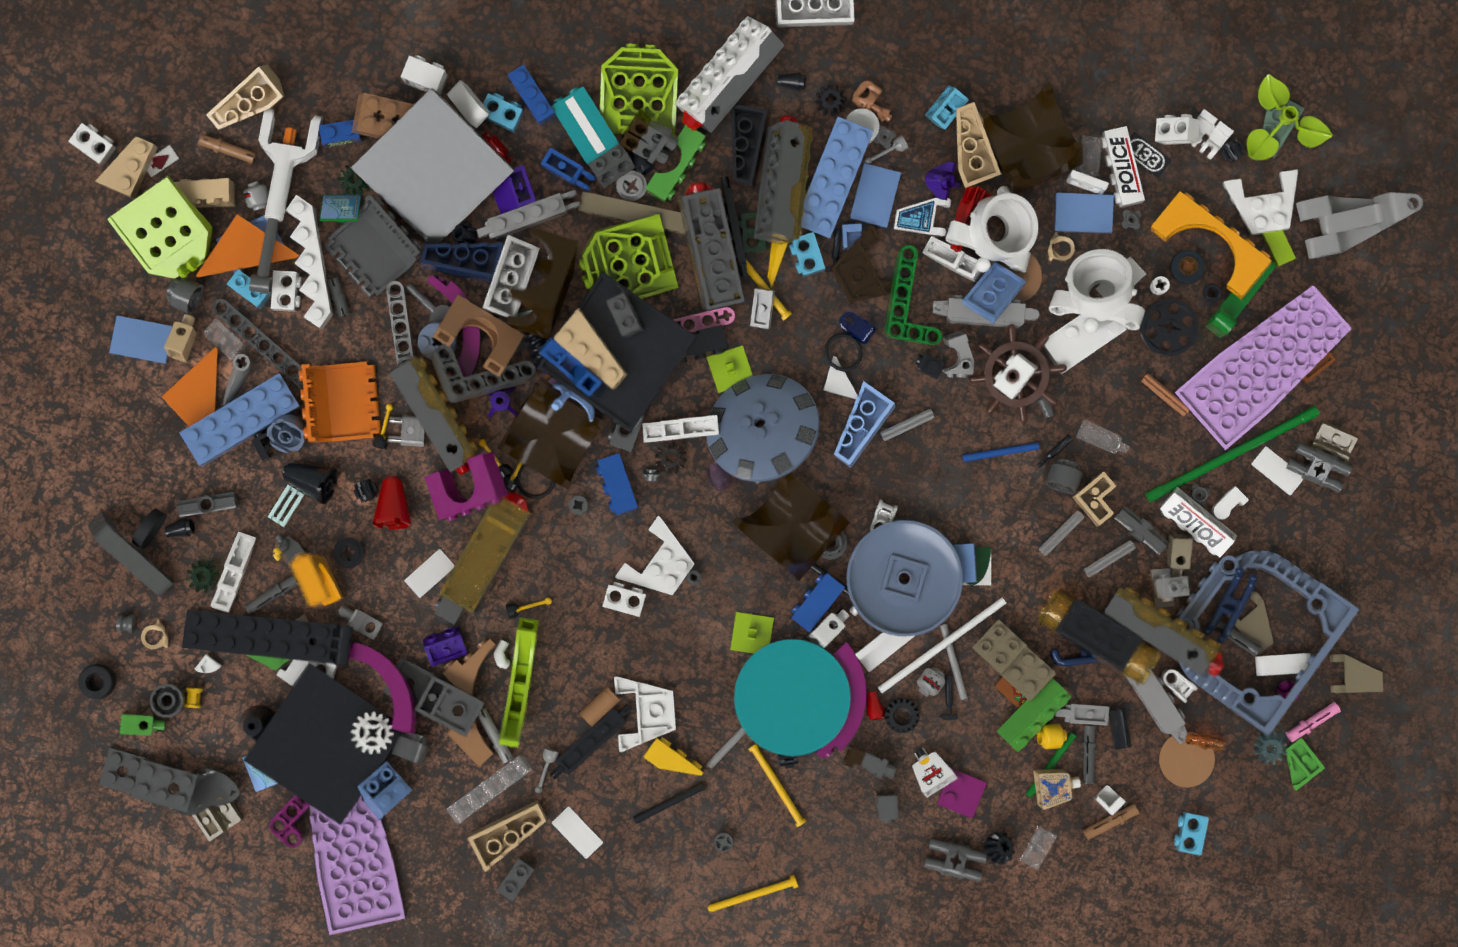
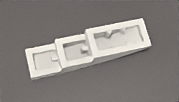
M717 415L642 423L644 443L719 435Z
M241 532L237 533L218 582V588L211 603L212 608L230 613L249 563L256 537Z

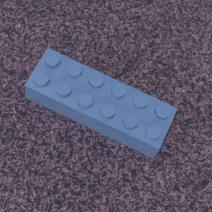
M837 117L795 225L831 238L874 132L873 130Z
M279 373L181 431L180 435L198 465L204 467L254 437L257 433L267 429L275 418L285 414H292L301 409Z

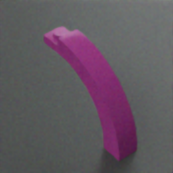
M431 275L427 279V282L445 295L451 303L454 302L457 295L468 299L452 281L445 286L447 282L439 275L436 278ZM474 326L462 328L463 346L457 363L463 378L475 374L481 355V330Z
M353 642L349 659L370 665L382 676L389 687L394 707L392 729L415 734L417 723L416 703L404 674L383 654L370 647Z
M847 642L839 647L832 656L842 667L849 683V712L842 729L836 737L823 748L816 751L820 758H828L835 751L833 749L835 746L840 751L846 747L859 728L865 710L866 685L864 674L858 658Z

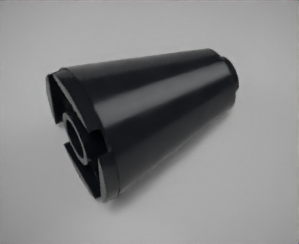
M289 463L282 471L284 481L319 504H326L334 493V490H331L333 484L337 485L338 471L332 467Z
M262 705L248 708L240 719L242 735L248 741L255 743L275 713L267 706Z

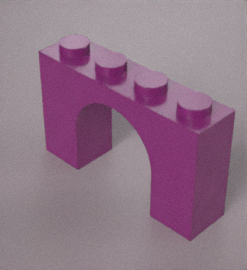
M493 451L467 460L475 483L474 493L469 500L462 497L458 492L449 469L424 477L439 521L447 519V522L456 520L459 514L462 516L473 513L472 509L474 508L476 511L487 508V503L494 505L502 502V497L508 496Z

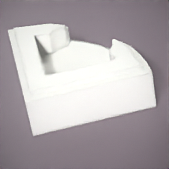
M206 654L195 670L201 673H212L221 668L222 665Z

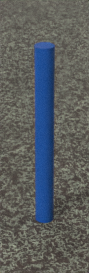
M1034 442L962 454L963 462L1039 450V444Z

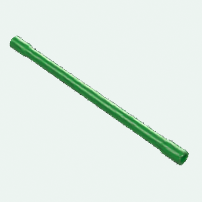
M1314 405L1300 412L1297 416L1173 480L1145 492V496L1149 503L1176 489V487H1180L1290 429L1320 416V413Z

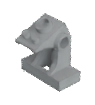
M960 330L943 336L944 343L956 350L958 358L953 366L943 369L942 372L951 378L953 374L960 378H967L968 374H973L974 359L966 334Z
M1170 568L1150 570L1154 608L1174 606V597L1190 595L1188 576L1171 578Z

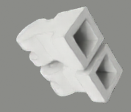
M1204 109L1197 117V120H1200L1198 143H1192L1191 146L1195 147L1202 141L1204 134L1207 135L1209 138L1206 142L1202 143L1199 152L1203 153L1208 146L1211 147V151L1207 155V158L1211 160L1234 131L1221 121L1215 126L1214 124L1218 119Z

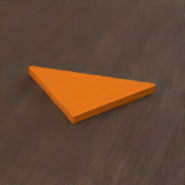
M236 215L196 276L200 278L259 266L265 232L241 216ZM275 240L271 263L299 257L297 253Z
M217 347L212 349L162 396L166 403L189 427L216 411L219 351Z

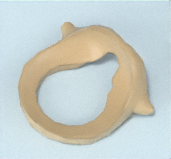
M1055 232L1050 239L1048 247L1049 261L1053 259L1060 261L1070 259L1075 251L1074 242L1071 238L1059 236ZM1061 241L1068 242L1071 251L1067 256H1060L1054 251L1052 244Z
M159 619L156 624L145 627L141 634L143 645L151 650L163 646L168 648L169 638L166 634L165 626ZM154 629L163 632V637L158 644L150 645L147 643L145 636L149 630Z

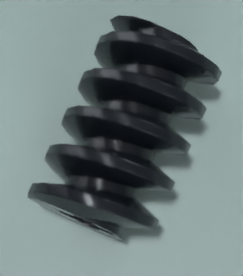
M526 332L524 336L527 337L523 341L524 343H530L526 348L527 350H533L530 353V357H536L533 360V364H540L544 356L538 351L546 343L544 342L545 338Z

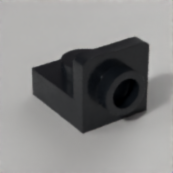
M927 352L923 355L919 354L915 365L918 366L916 371L935 380L938 379L945 364L944 361L929 355Z
M261 431L254 435L255 439L251 440L261 460L266 462L271 459L269 454L272 451L267 443L263 444L262 442L268 439L269 435L267 437V432Z

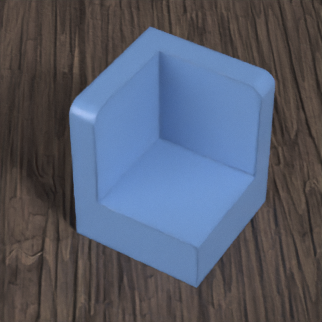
M861 224L842 225L843 250H848L861 236Z

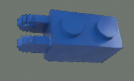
M551 147L541 162L542 168L573 186L577 185L585 191H589L590 187L579 181L581 175L590 181H595L596 179L594 175L585 171L584 167Z

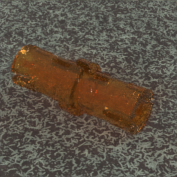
M1189 732L1185 738L1186 744L1199 746L1205 750L1209 748L1222 751L1225 745L1223 739L1213 738L1208 734L1198 735Z

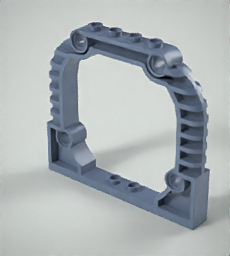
M1256 550L1243 553L1237 557L1225 556L1219 563L1215 561L1209 569L1211 572L1208 578L1204 577L1198 584L1200 590L1197 594L1192 593L1186 601L1189 603L1185 610L1181 608L1175 616L1178 620L1174 625V629L1179 631L1178 626L1181 623L1187 624L1189 631L1182 634L1194 641L1199 633L1200 626L1197 619L1223 583L1232 581L1237 567H1242L1244 571L1256 569L1270 573L1308 600L1306 603L1307 610L1311 614L1319 616L1322 633L1328 637V640L1317 655L1312 654L1306 663L1309 666L1305 671L1301 669L1295 678L1297 683L1285 699L1280 695L1259 697L1258 692L1252 688L1240 691L1220 676L1213 677L1209 674L1208 677H1202L1179 662L1183 672L1192 682L1269 736L1360 609L1324 584L1319 583L1284 557L1270 551ZM1226 561H1230L1234 564V569L1227 571L1224 569L1223 564ZM1315 599L1320 600L1322 603V607L1319 610L1312 607V601ZM1195 651L1193 652V658H1197ZM1246 693H1251L1254 696L1253 703L1248 704L1244 701Z

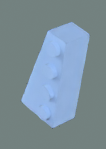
M864 381L834 453L837 459L852 468L896 407L893 401Z

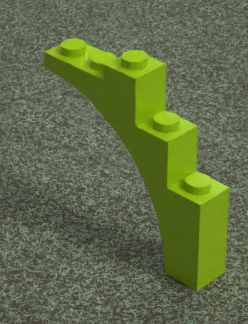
M521 617L519 619L512 673L499 745L518 747L527 713L532 669L536 655L539 620Z

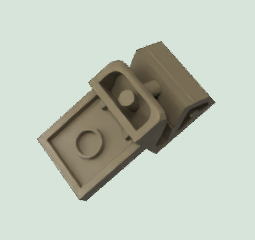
M999 619L972 647L981 658L989 663L999 675L1007 680L1029 702L1056 675V672L1032 652Z

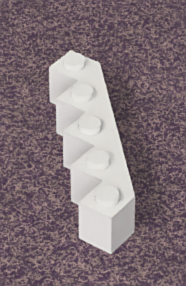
M296 195L285 211L300 221L290 238L305 248L295 264L310 274L299 291L315 301L304 318L323 330L333 316V309L327 283L316 210L312 205Z

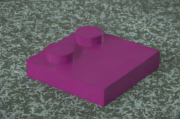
M950 768L958 779L942 788L936 804L973 819L987 783Z

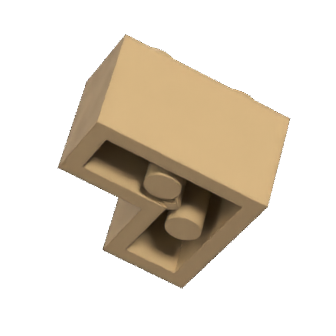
M1101 472L1072 498L1096 526H1100L1114 514L1102 498L1113 490L1116 485L1105 472Z

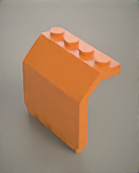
M368 362L324 366L301 365L302 370H299V379L303 381V389L300 390L301 400L305 401L302 415L307 423V427H304L305 439H308V442L374 438V434H381L380 420H373V417L380 416L379 402L371 401V398L378 397L377 382H369V379H376L375 365H368Z

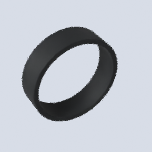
M157 508L153 509L142 521L131 542L140 549H144L159 532L166 519V514Z

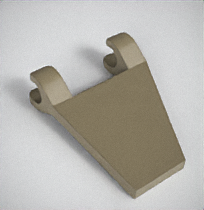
M1252 591L1249 598L1257 606L1241 620L1238 618L1234 627L1241 634L1261 646L1257 653L1260 655L1274 641L1264 601L1257 592ZM1226 614L1225 617L1229 620L1231 615Z
M1345 654L1330 655V662H1344V685H1331L1332 693L1383 692V672Z

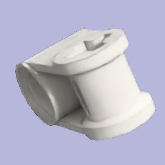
M880 499L874 513L875 516L870 526V531L874 530L875 524L880 523L883 525L892 522L898 506L883 503V500Z
M1165 669L1160 675L1164 685L1184 703L1187 702L1189 695L1198 689L1176 670ZM1172 672L1175 679L1172 683H1168L1166 676Z

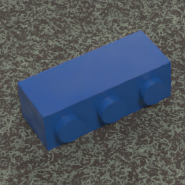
M524 64L508 74L509 80L539 126L556 116Z
M620 454L598 460L599 465L595 467L598 476H603L605 481L602 487L605 495L609 494L611 501L608 504L611 513L615 512L618 516L638 509Z
M827 572L825 575L821 573L815 581L817 586L814 589L809 588L803 596L806 600L802 605L798 603L791 611L794 614L792 619L808 632L813 629L846 587L844 583L830 572Z

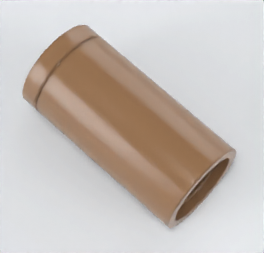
M607 686L580 712V715L593 727L620 699Z

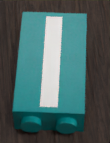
M583 86L572 89L567 97H559L553 101L554 105L551 108L589 167V163L617 146L619 142Z

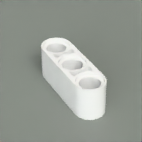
M459 80L447 93L461 114L475 128H478L490 115L475 93L463 81Z
M1311 653L1256 656V676L1299 673L1301 669L1305 671L1309 666L1306 662L1311 657Z

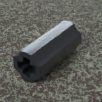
M1126 709L1109 711L1114 748L1132 747Z

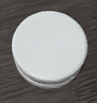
M863 108L856 109L849 113L845 119L873 130L874 132L869 144L874 141L879 132L880 125L877 116L872 111Z

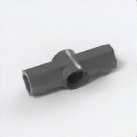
M235 492L177 501V510L180 518L237 508ZM209 499L212 506L210 509L205 510L203 503Z
M1123 506L1114 517L1118 523L1129 531L1131 536L1139 542L1146 544L1158 555L1167 547L1169 541L1156 532L1149 522L1139 518L1126 506Z

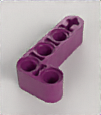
M295 795L271 820L270 830L286 846L290 848L299 846L303 842L304 836L294 823L311 805ZM290 806H295L297 808L298 812L296 816H292L289 814L288 810ZM277 820L283 821V830L276 828L275 822ZM291 833H295L298 836L297 843H292L289 840Z

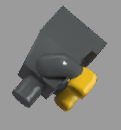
M279 534L275 538L279 544L273 550L275 553L273 557L276 561H280L283 557L286 558V564L290 568V563L295 561L294 557L305 553V551L289 536L284 538L282 534Z

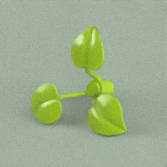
M1270 74L1260 84L1258 100L1261 106L1267 110L1276 107L1277 110L1282 111L1279 115L1280 123L1270 134L1264 129H1255L1249 134L1246 142L1248 156L1253 160L1259 161L1271 158L1279 147L1278 141L1272 138V136L1283 124L1290 125L1295 122V127L1299 130L1297 138L1305 147H1317L1332 137L1331 131L1319 119L1306 116L1298 123V110L1293 106H1284L1290 98L1288 88Z

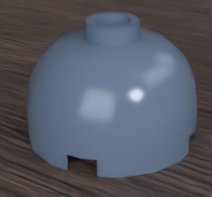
M281 415L275 418L269 425L267 437L269 435L270 444L278 451L289 453L295 450L296 452L305 442L304 427L306 426L295 415Z

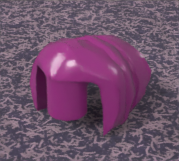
M1282 680L1276 688V693L1285 699L1294 687L1295 682Z

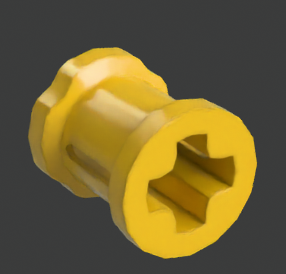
M186 687L187 702L184 707L201 708L200 697L203 689Z

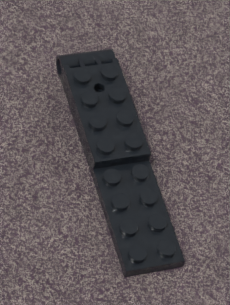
M187 610L182 648L348 666L353 627ZM316 639V644L312 645V641Z

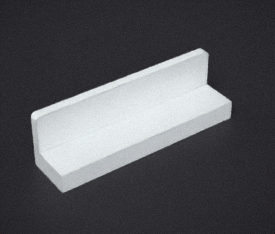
M882 632L855 655L866 670L870 672L914 636H894Z

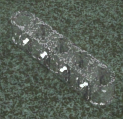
M520 754L447 808V813L458 825L533 770L525 757Z

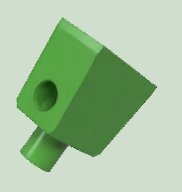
M122 713L120 734L152 736V731L164 732L165 720H153L154 715ZM140 722H147L148 727L141 728Z

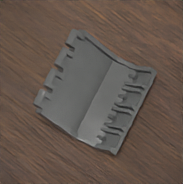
M368 195L364 199L366 203L360 209L358 221H347L327 238L329 242L324 247L333 257L340 252L341 255L336 258V261L345 271L353 267L348 273L357 285L365 281L366 283L361 289L368 298H371L375 294L377 296L382 294L390 282L397 281L410 270L422 254L419 251L421 249L419 244L415 240L410 241L407 238L409 233L402 225L398 227L394 223L396 218L390 211L386 213L381 208L384 204L377 196L373 198L371 195Z

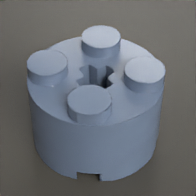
M441 320L428 323L418 336V347L421 353L430 360L440 345H445L444 343L436 344V339L433 337L442 322ZM458 334L449 346L453 352L458 345ZM439 354L441 358L446 359L443 354Z

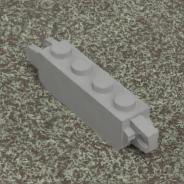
M574 190L564 194L558 193L492 217L485 222V227L477 230L479 238L489 236L490 239H500L566 215L567 211L581 206L580 202H573L566 206L563 202L565 199L576 196L577 193Z
M952 295V298L948 300L933 302V314L946 316L949 323L995 327H1008L1010 324H1013L1015 328H1019L1024 324V321H1035L1040 315L1037 309L1025 308L1026 304H1021V300H1012L993 324L963 305L962 300L964 296Z
M1135 654L1124 671V675L1160 731L1171 734L1179 744L1189 739L1184 726L1186 724L1183 720L1186 718L1180 708H1175L1173 704L1175 702L1174 698L1169 692L1166 693L1163 686L1165 685L1159 676L1155 677L1152 672L1154 667L1150 661H1145L1144 658L1139 659Z

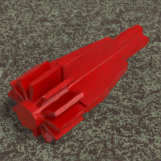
M967 187L958 205L955 221L970 226V214L974 211L979 201L991 197V194L986 193V190L982 187ZM951 244L950 249L958 253L961 252L963 246Z

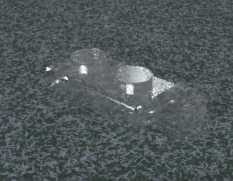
M1086 420L1082 421L1075 437L1116 454L1117 450L1126 454L1130 447L1121 442L1122 438L1118 434Z

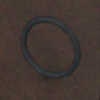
M841 333L830 337L824 350L829 365L842 372L855 369L862 360L861 345L857 339L849 334ZM836 338H849L855 343L859 355L854 365L843 368L832 362L828 350L829 345Z
M522 464L516 476L521 493L533 499L543 498L550 494L555 485L553 481H551L548 490L542 494H529L523 489L520 476L523 469L527 466Z

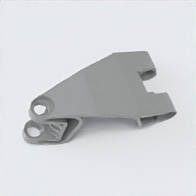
M1385 193L1373 199L1343 198L1328 195L1296 203L1300 222L1313 218L1314 220L1318 219L1322 236L1305 240L1309 259L1345 252L1418 211L1423 205L1422 198L1417 194ZM1410 198L1418 201L1417 208L1414 209L1413 203L1409 201Z

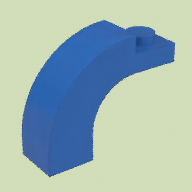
M552 337L538 351L589 397L602 383L591 370Z

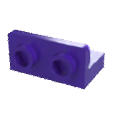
M450 627L442 633L430 634L423 639L424 649L431 667L468 654L459 627Z

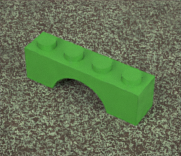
M685 125L677 138V145L682 152L679 165L668 173L656 172L646 187L648 193L664 203L667 200H672L676 193L675 187L678 183L682 184L687 176L684 174L688 167H693L697 160L695 155L698 151L702 152L707 144L705 142V135L697 130L691 131L687 125Z

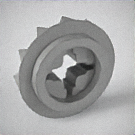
M630 171L617 180L616 184L618 194L630 202L642 198L647 187L644 176L636 171ZM636 180L635 187L637 190L632 189L627 193L628 185L625 181L633 183Z

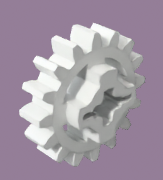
M372 712L371 717H369L367 713H364V719L358 717L359 723L352 724L356 729L351 731L352 734H355V737L351 740H357L358 743L355 747L362 746L361 752H365L368 749L369 754H372L375 749L376 753H380V747L385 750L387 749L385 743L392 742L388 739L389 736L394 735V733L389 732L392 725L387 726L388 718L382 720L383 714H379L376 717L375 712ZM375 720L379 723H377L376 725H370V723L367 721ZM360 728L363 729V736L361 738L359 735ZM378 728V729L376 730V732L374 733L376 737H373V736H372V737L366 738V737H368V734L370 733V732H369V729H370V730H373V729ZM383 728L385 731L384 739L381 737V730ZM369 741H373L377 745L368 746L366 745V743Z

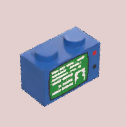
M354 120L319 125L321 142L325 148L363 142L362 135L352 133Z

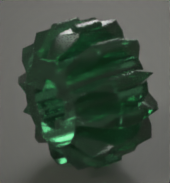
M345 165L347 171L340 170V174L344 177L338 178L339 182H343L339 187L341 189L346 188V194H349L351 190L353 196H356L357 190L360 194H363L364 192L361 188L368 189L369 186L348 165ZM354 175L359 179L355 181V184L350 181V179L354 178Z
M200 560L198 561V567L196 564H191L194 571L187 570V573L192 575L187 577L186 581H193L189 587L193 588L196 586L195 592H200L202 588L203 593H207V586L213 590L212 582L216 584L219 582L214 579V576H219V572L213 573L216 566L213 565L209 568V561H206L203 565V562ZM203 571H204V572H205L204 575H205L207 578H206V580H202V582H201V578L199 577V574H203Z

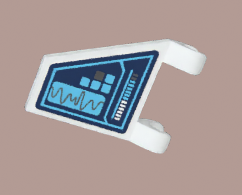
M934 198L898 209L894 229L945 237L946 230L933 227L937 205L949 208L951 199L947 198L946 201Z

